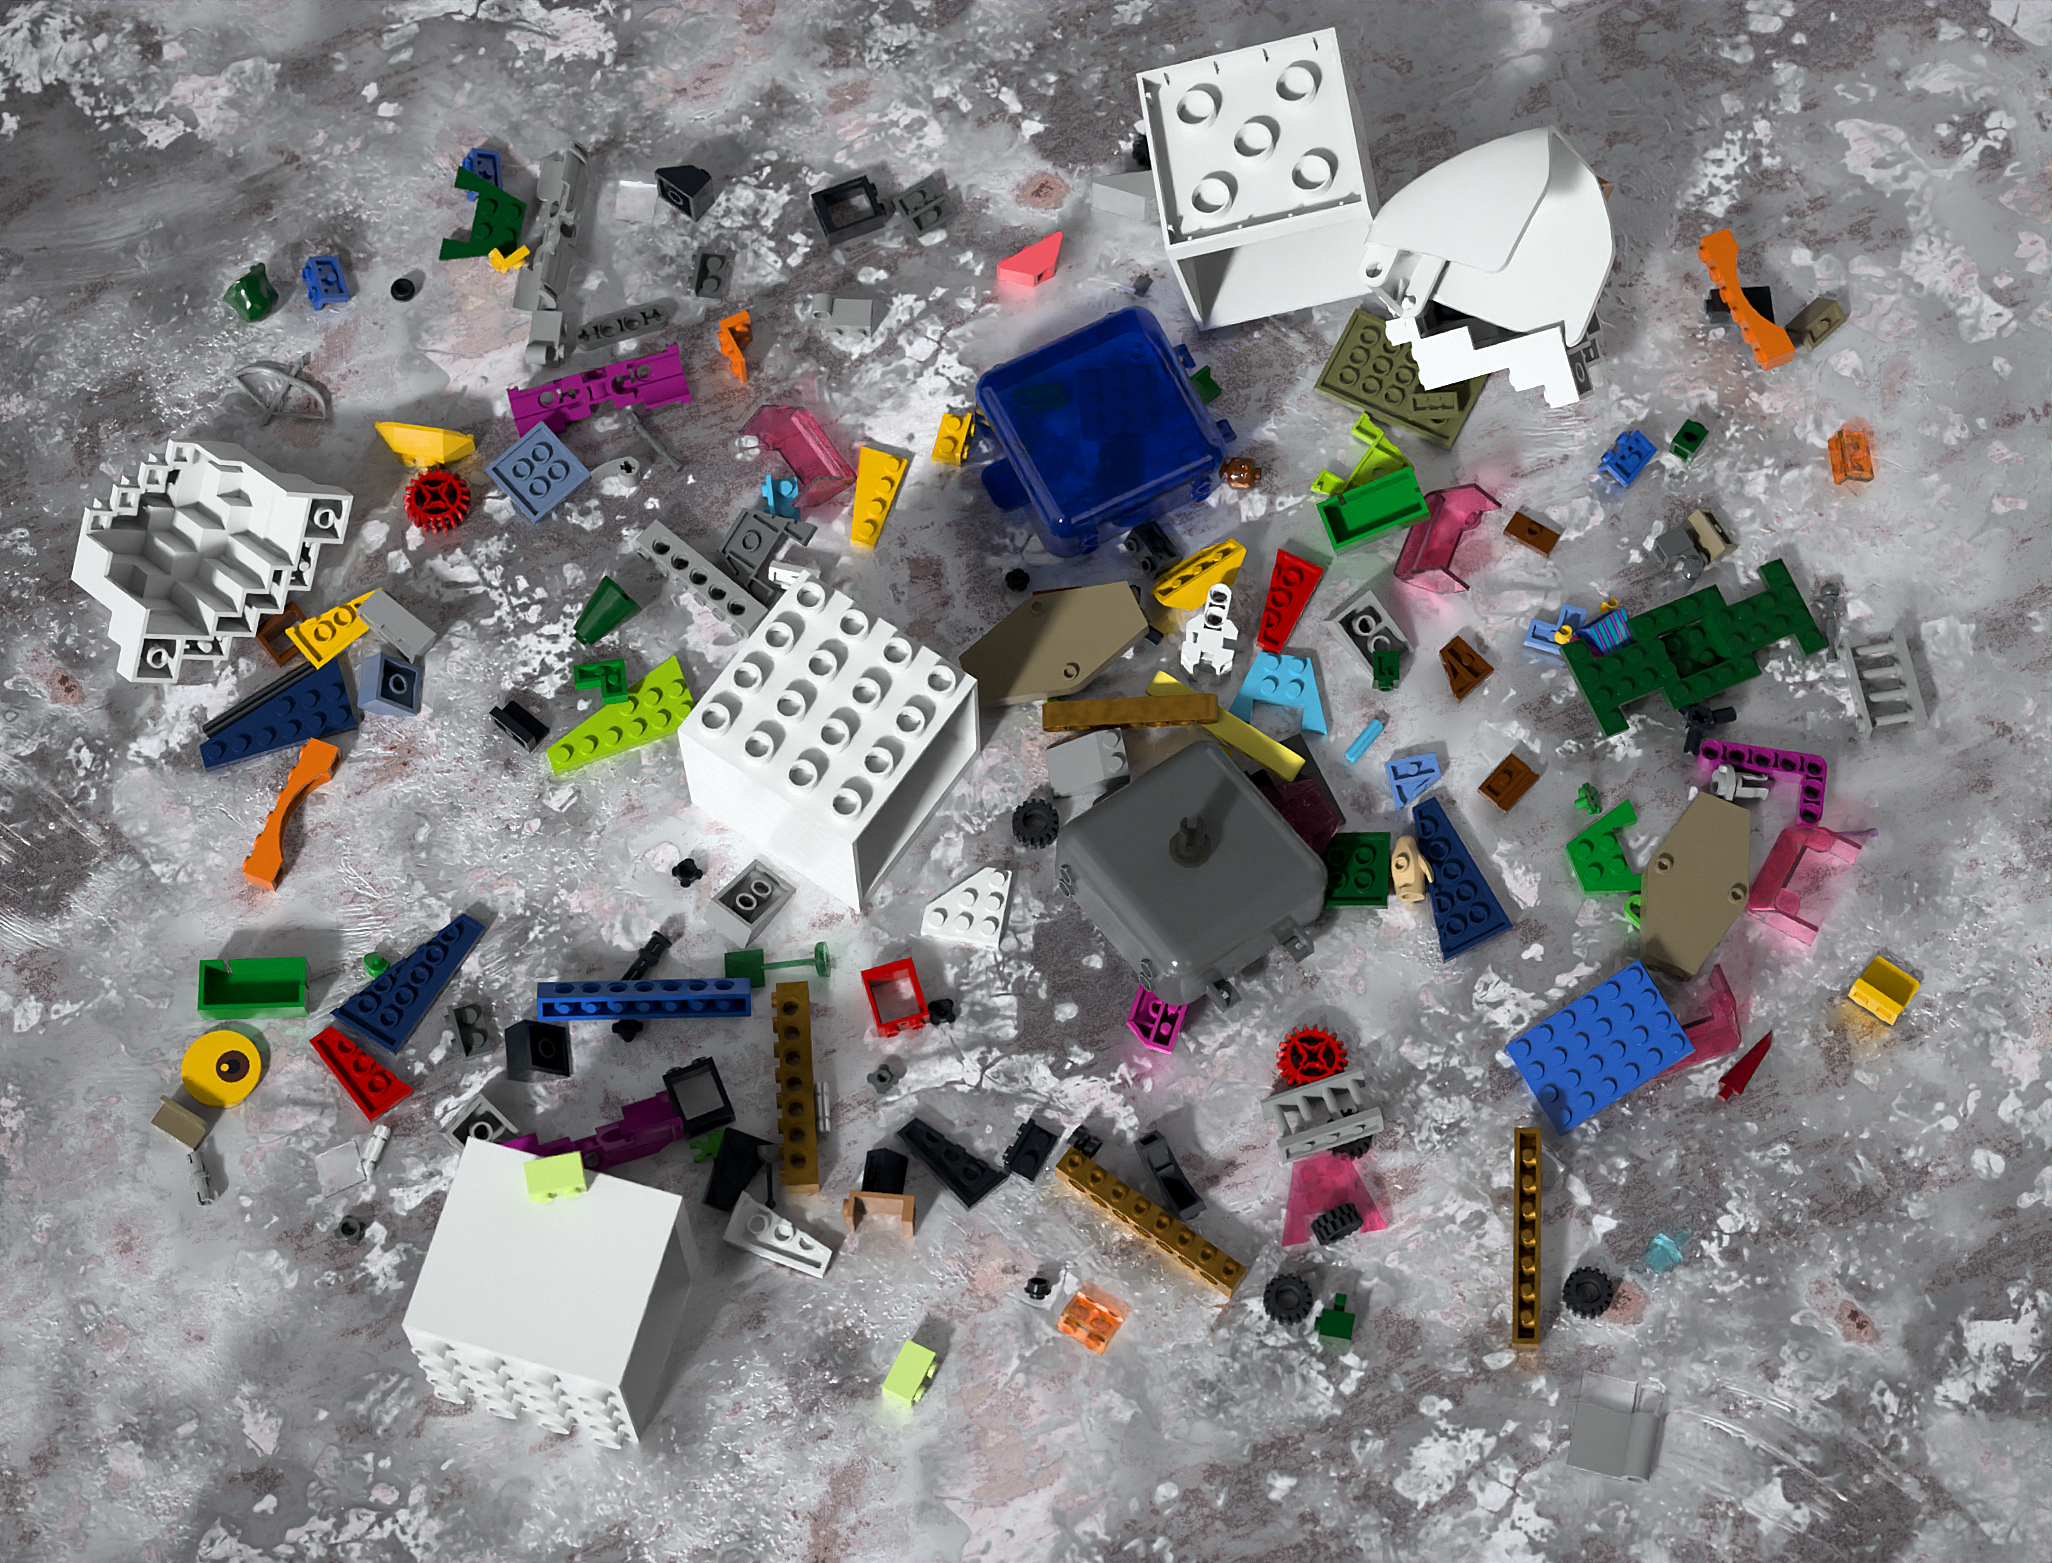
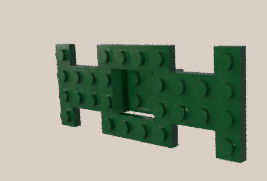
M1782 558L1758 567L1756 571L1766 591L1727 606L1717 585L1714 584L1628 619L1625 624L1635 642L1633 645L1598 659H1594L1584 637L1567 643L1558 649L1604 740L1624 733L1630 728L1619 707L1654 692L1655 694L1661 693L1669 710L1673 713L1760 677L1762 672L1752 653L1792 637L1800 655L1804 659L1824 651L1828 647ZM1702 619L1699 623H1696L1682 630L1659 638V636L1663 634H1666L1668 632H1671L1673 630H1676L1678 628H1681L1683 626H1686L1688 624H1691L1695 621Z

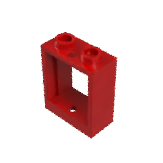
M912 957L861 971L862 983L879 1037H895L900 1034V1031L907 1029L919 1030L930 1023L929 1012ZM909 977L920 1013L882 1023L872 987Z

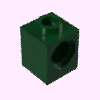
M1687 419L1673 438L1669 452L1690 465L1706 443L1709 431L1701 423ZM1685 438H1692L1695 442H1689Z

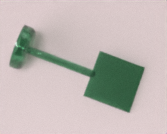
M825 941L816 943L814 958L764 964L763 949L724 953L725 978H750L751 988L765 987V970L815 964L819 977L830 978L831 974L830 955Z

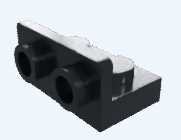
M1155 520L1133 527L1124 541L1125 547L1150 580L1156 579L1162 570L1176 566L1183 560L1182 555Z
M1030 1118L1027 1124H1021L1016 1133L1017 1141L1014 1146L1009 1145L1002 1159L1005 1160L1004 1170L1033 1185L1059 1141V1137L1035 1124V1120Z

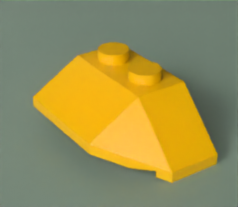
M375 421L374 424L378 438L395 461L407 467L418 465L431 470H437L438 467L448 469L476 451L477 447L474 435L462 434L452 430L397 422Z
M1233 538L1225 540V543H1216L1203 548L1161 575L1154 588L1149 592L1151 596L1165 606L1193 611L1204 605L1207 601L1208 592L1213 585L1224 584L1230 587L1234 584L1246 554V548Z

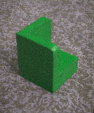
M1208 365L1188 378L1184 384V393L1200 410L1222 394V389L1210 377L1211 368Z

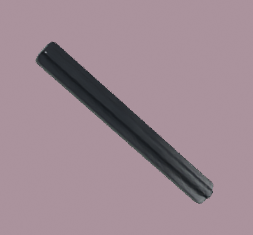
M310 661L303 663L202 726L204 734L208 738L214 737L316 671L314 665Z

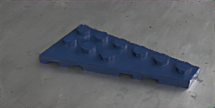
M337 658L199 745L206 771H214L304 745L309 742L311 737L321 740L356 730V723Z
M1434 796L1412 807L1411 812L1420 854L1426 858L1434 874L1432 883L1428 880L1426 873L1425 878L1443 964L1512 930L1513 925Z
M463 913L440 930L438 935L429 942L421 944L406 959L404 957L371 981V985L358 994L355 993L340 1008L336 1007L329 1013L330 1016L396 1056L485 933L486 927Z

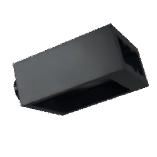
M866 175L811 194L812 207L829 246L885 227L884 217H887L886 209L883 203H878L876 186L874 183H869ZM864 194L872 216L836 228L827 207Z
M712 1057L697 1058L691 1062V1065L683 1068H671L665 1075H662L677 1117L680 1116L682 1119L686 1141L736 1121L734 1110ZM710 1071L723 1107L687 1120L673 1085Z

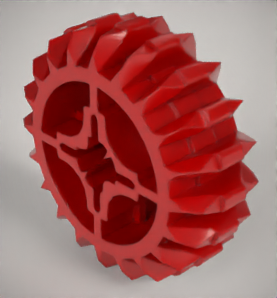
M439 467L435 473H432V470L428 468L426 475L418 473V480L411 478V486H406V495H403V502L405 503L404 510L408 514L409 521H414L417 529L422 526L423 531L427 533L432 528L433 532L437 534L439 529L442 528L447 533V527L449 526L456 529V521L464 523V515H469V506H471L472 500L470 498V489L467 488V482L464 479L461 480L458 473L452 475L449 468L442 473V469ZM455 492L457 499L455 504L451 505L449 500L451 499V494ZM421 496H424V507L419 509V499Z
M1306 1024L1303 1025L1302 1032L1295 1027L1292 1032L1293 1036L1286 1034L1284 1037L1286 1042H1280L1279 1044L1281 1051L1276 1054V1058L1280 1060L1277 1062V1069L1283 1070L1280 1073L1282 1079L1289 1077L1287 1081L1288 1087L1296 1083V1088L1343 1073L1345 1071L1343 1068L1348 1066V1060L1344 1059L1347 1057L1348 1052L1345 1049H1341L1344 1046L1343 1040L1335 1041L1337 1039L1336 1032L1327 1035V1026L1323 1028L1322 1032L1318 1031L1317 1024H1314L1313 1030H1309ZM1314 1042L1318 1044L1316 1046H1308L1305 1043ZM1327 1049L1332 1054L1334 1060L1331 1069L1323 1059ZM1293 1050L1298 1053L1297 1057L1301 1060L1297 1070L1290 1059ZM1309 1056L1310 1058H1312V1056H1317L1316 1062L1313 1061L1307 1063V1059ZM1308 1073H1316L1319 1076L1310 1077L1306 1075Z

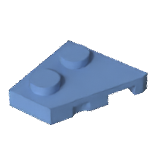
M1435 752L1384 763L1396 812L1402 810L1441 779V772Z

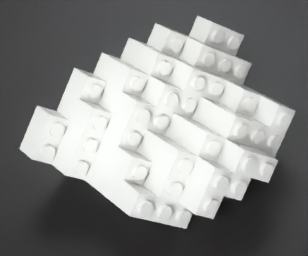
M1413 295L1407 296L1402 302V308L1409 310L1414 307L1416 297ZM1600 295L1582 340L1573 347L1565 346L1560 326L1524 335L1478 318L1438 322L1434 301L1429 298L1423 310L1411 319L1401 318L1387 305L1390 313H1393L1394 319L1386 322L1387 327L1385 330L1388 340L1392 342V346L1409 341L1412 342V356L1418 363L1420 369L1419 380L1425 386V390L1509 368V380L1511 385L1515 386L1516 392L1544 384V396L1552 409L1581 401L1595 393L1588 369L1603 362L1596 337L1603 334L1597 309L1604 305Z
M169 439L166 454L150 453L148 462L141 461L138 476L122 475L121 484H113L111 499L95 498L93 507H85L71 580L112 611L107 636L121 646L117 672L130 682L177 683L182 659L228 661L232 637H255L260 613L283 614L288 590H311L321 543L343 544L353 495L340 486L315 484L302 474L279 473L237 443Z

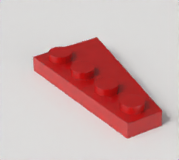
M1278 548L1256 646L1274 654H1281L1324 574L1323 568Z
M329 1026L309 1040L312 1047L371 1124L415 1093L410 1086L404 1084L396 1075L386 1070L370 1055L364 1053L356 1044L334 1027Z

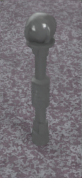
M629 412L625 415L624 422L627 426L631 427L632 431L637 430L639 433H642L649 441V444L659 455H663L668 460V463L677 473L683 470L684 465L667 451V447L657 437H653L645 429L643 419L636 412Z
M1829 583L1821 588L1820 594L1822 600L1827 604V620H1825L1826 637L1828 638V653L1826 654V661L1828 663L1837 662L1834 645L1836 620L1834 619L1833 605L1838 600L1839 589L1834 584Z

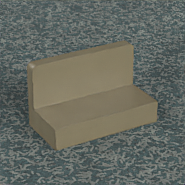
M1818 297L1791 320L1785 328L1788 332L1798 333L1806 349L1814 350L1846 321V318L1837 300Z
M1698 508L1680 524L1685 532L1688 531L1692 535L1696 551L1705 554L1708 560L1707 566L1721 554H1732L1738 548L1711 508Z
M162 1095L160 1101L163 1106L152 1119L151 1124L192 1151H197L211 1132L206 1121L165 1095Z

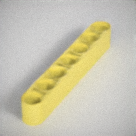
M1161 670L1157 672L1145 690V693L1149 696L1199 694ZM1218 706V723L1196 725L1289 783L1293 782L1306 762L1293 751Z

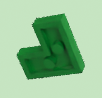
M624 658L573 665L576 691L601 687L603 705L629 702Z

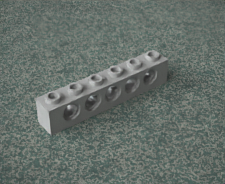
M657 519L635 539L637 554L644 561L648 562L650 560L655 564V568L661 575L671 577L681 591L685 592L687 590L692 594L693 599L698 605L708 607L712 615L718 621H725L729 624L732 632L741 638L743 636L748 640L769 614V610ZM661 549L669 550L665 554L658 553ZM680 564L688 565L684 569L676 568ZM699 579L706 580V582L703 584L695 583ZM718 594L725 595L723 599L718 600L714 598ZM737 609H741L744 611L740 615L733 614V612Z

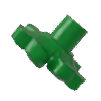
M1589 782L1582 784V788L1578 789V794L1581 798L1574 801L1575 807L1578 810L1586 807L1590 815L1601 813L1603 810L1599 796H1596L1598 795V790Z

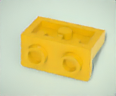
M968 412L966 417L948 413L943 414L931 461L961 467L963 458L967 459L969 455L970 444H967L969 437H974L977 423L973 422V413Z

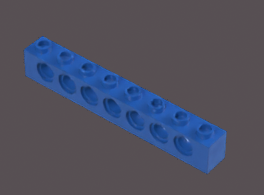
M750 978L538 982L537 1016L538 1021L751 1017Z

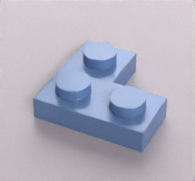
M1563 603L1557 625L1532 618L1524 645L1561 655L1558 649L1565 644H1559L1555 641L1554 635L1556 631L1565 635L1560 629L1563 625H1568L1572 629L1571 635H1575L1574 631L1584 625L1588 610Z

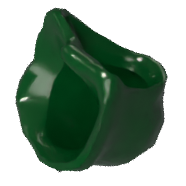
M261 262L256 266H251L250 272L231 285L223 297V300L230 304L249 323L262 322L267 319L273 312L279 298L278 293L267 279L265 264Z

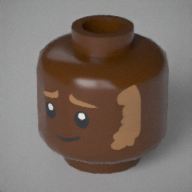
M1233 457L1230 463L1225 464L1224 482L1228 483L1231 489L1253 490L1255 483L1261 482L1262 469L1257 467L1256 460L1253 458Z

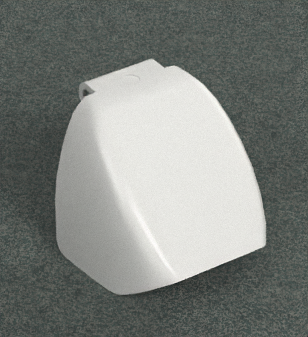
M1549 125L1500 137L1468 149L1428 170L1394 194L1380 208L1364 242V246L1368 250L1359 268V278L1381 301L1404 319L1416 317L1423 310L1429 298L1470 316L1524 335L1560 326L1565 346L1573 347L1582 340L1613 265L1616 244L1607 204L1595 172L1556 128ZM1407 296H1415L1416 303L1414 307L1404 310L1402 308L1403 300Z

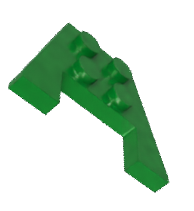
M1629 799L1622 802L1565 845V852L1584 895L1618 894V892L1641 894V874L1632 875L1614 834L1615 830L1637 823V817Z

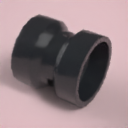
M1081 1124L1071 1134L1066 1145L1069 1148L1070 1146L1074 1147L1086 1157L1092 1159L1104 1141L1100 1137L1090 1134L1089 1129Z

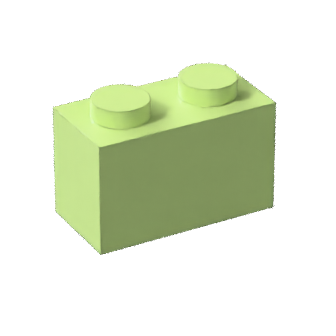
M580 1152L523 1162L531 1202L546 1204L552 1202L553 1198L565 1196V1198L571 1199L581 1196V1193L588 1192Z
M906 1339L882 1385V1393L912 1408L915 1401L920 1402L924 1396L926 1387L923 1385L927 1378H932L938 1368L939 1363H936V1353Z

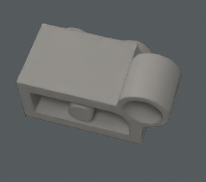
M825 293L813 295L811 316L814 319L822 320V336L832 339L839 337H852L857 340L871 338L873 320L872 300L837 299Z
M533 310L529 344L526 347V364H530V366L560 368V360L565 358L566 353L563 337L568 336L569 329L568 322L564 320L563 312Z

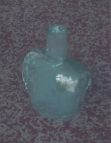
M1682 1230L1670 1240L1667 1236L1660 1233L1647 1245L1645 1251L1641 1253V1257L1660 1276L1664 1272L1672 1270L1684 1259L1678 1248L1690 1236L1685 1230Z

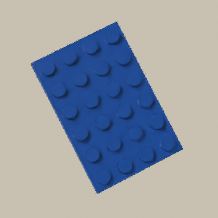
M1640 960L1635 961L1505 1046L1561 1137L1696 1051V1048Z

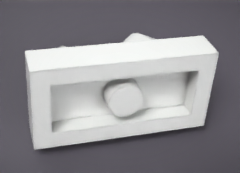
M789 558L780 562L772 560L769 566L768 586L788 589L803 569L821 580L820 567L815 560L803 567L794 565Z

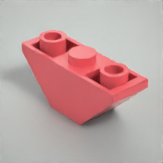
M1061 230L1055 234L1046 235L1040 242L1034 245L1025 246L1019 253L1013 256L1003 258L997 264V277L999 280L1035 287L1054 277L1063 248V233Z

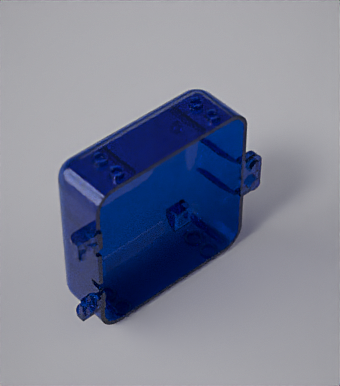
M1128 306L1116 312H1111L1097 321L1012 360L997 364L992 369L983 373L975 385L974 418L997 460L996 463L984 468L981 473V484L997 511L1009 513L1022 507L1044 548L1052 555L1061 558L1073 557L1080 553L1081 555L1090 554L1098 549L1100 544L1130 531L1133 527L1145 524L1189 502L1194 501V503H1198L1207 499L1223 481L1228 455L1226 444L1236 440L1237 435L1227 419L1214 422L1185 369H1193L1196 367V363L1189 353L1187 345L1180 344L1172 347L1155 315L1150 310L1141 306Z

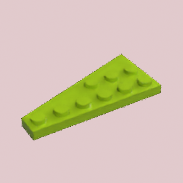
M675 654L628 689L629 702L604 706L546 749L555 776L678 733L677 729L694 709L695 705Z

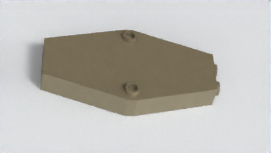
M1127 581L1038 594L1025 600L958 657L962 670L977 679L978 703L981 709L1070 696L1083 690L1149 633L1148 624L1151 623V619L1146 609L1141 610L1137 603L1140 601V597L1136 588H1130Z
M1702 791L1644 866L1641 874L1639 960L1647 969L1654 972H1663L1670 975L1675 981H1685L1688 983L1746 907L1749 898L1750 810Z

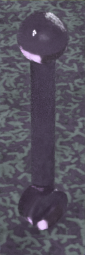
M1871 828L1862 831L1841 832L1826 830L1823 836L1826 840L1845 836L1868 835L1869 837H1875L1878 835V829Z

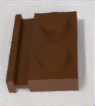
M1511 753L1478 787L1477 792L1496 808L1501 809L1503 814L1507 815L1539 781L1540 775L1531 771L1529 766Z

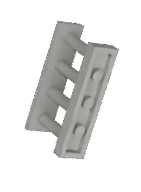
M1893 628L1886 642L1851 648L1848 637H1842L1839 646L1836 648L1838 662L1843 664L1857 715L1855 718L1856 729L1862 733L1863 740H1869L1873 731L1872 727L1906 721L1912 724L1914 732L1924 730L1928 717L1903 628ZM1888 652L1893 656L1894 662L1892 665L1858 671L1853 657ZM1890 675L1899 678V688L1866 694L1862 692L1860 680ZM1897 698L1905 700L1907 708L1903 712L1869 717L1866 706L1868 703Z
M1361 1067L1349 1069L1343 1073L1277 1095H1270L1260 1100L1264 1119L1274 1117L1281 1133L1282 1139L1276 1141L1283 1164L1384 1131L1383 1118L1379 1107L1369 1109L1360 1088L1365 1087ZM1350 1092L1359 1113L1343 1118L1335 1096ZM1324 1100L1333 1122L1318 1126L1309 1105ZM1299 1109L1308 1130L1293 1135L1284 1113Z

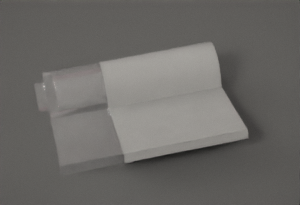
M1583 1370L1566 1466L1630 1483L1648 1484L1665 1393V1386L1661 1384V1381L1656 1378L1646 1377L1644 1381L1633 1383Z

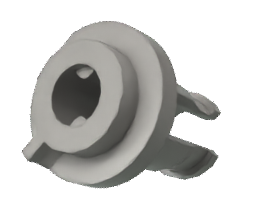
M1719 764L1717 770H1714L1711 776V795L1730 803L1733 798L1750 799L1756 797L1764 800L1769 793V788L1744 787L1742 785L1761 786L1762 781L1767 780L1768 776L1766 774L1754 775L1752 773L1735 772L1731 764Z

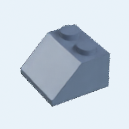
M382 652L362 660L357 707L376 715L417 716L422 668Z

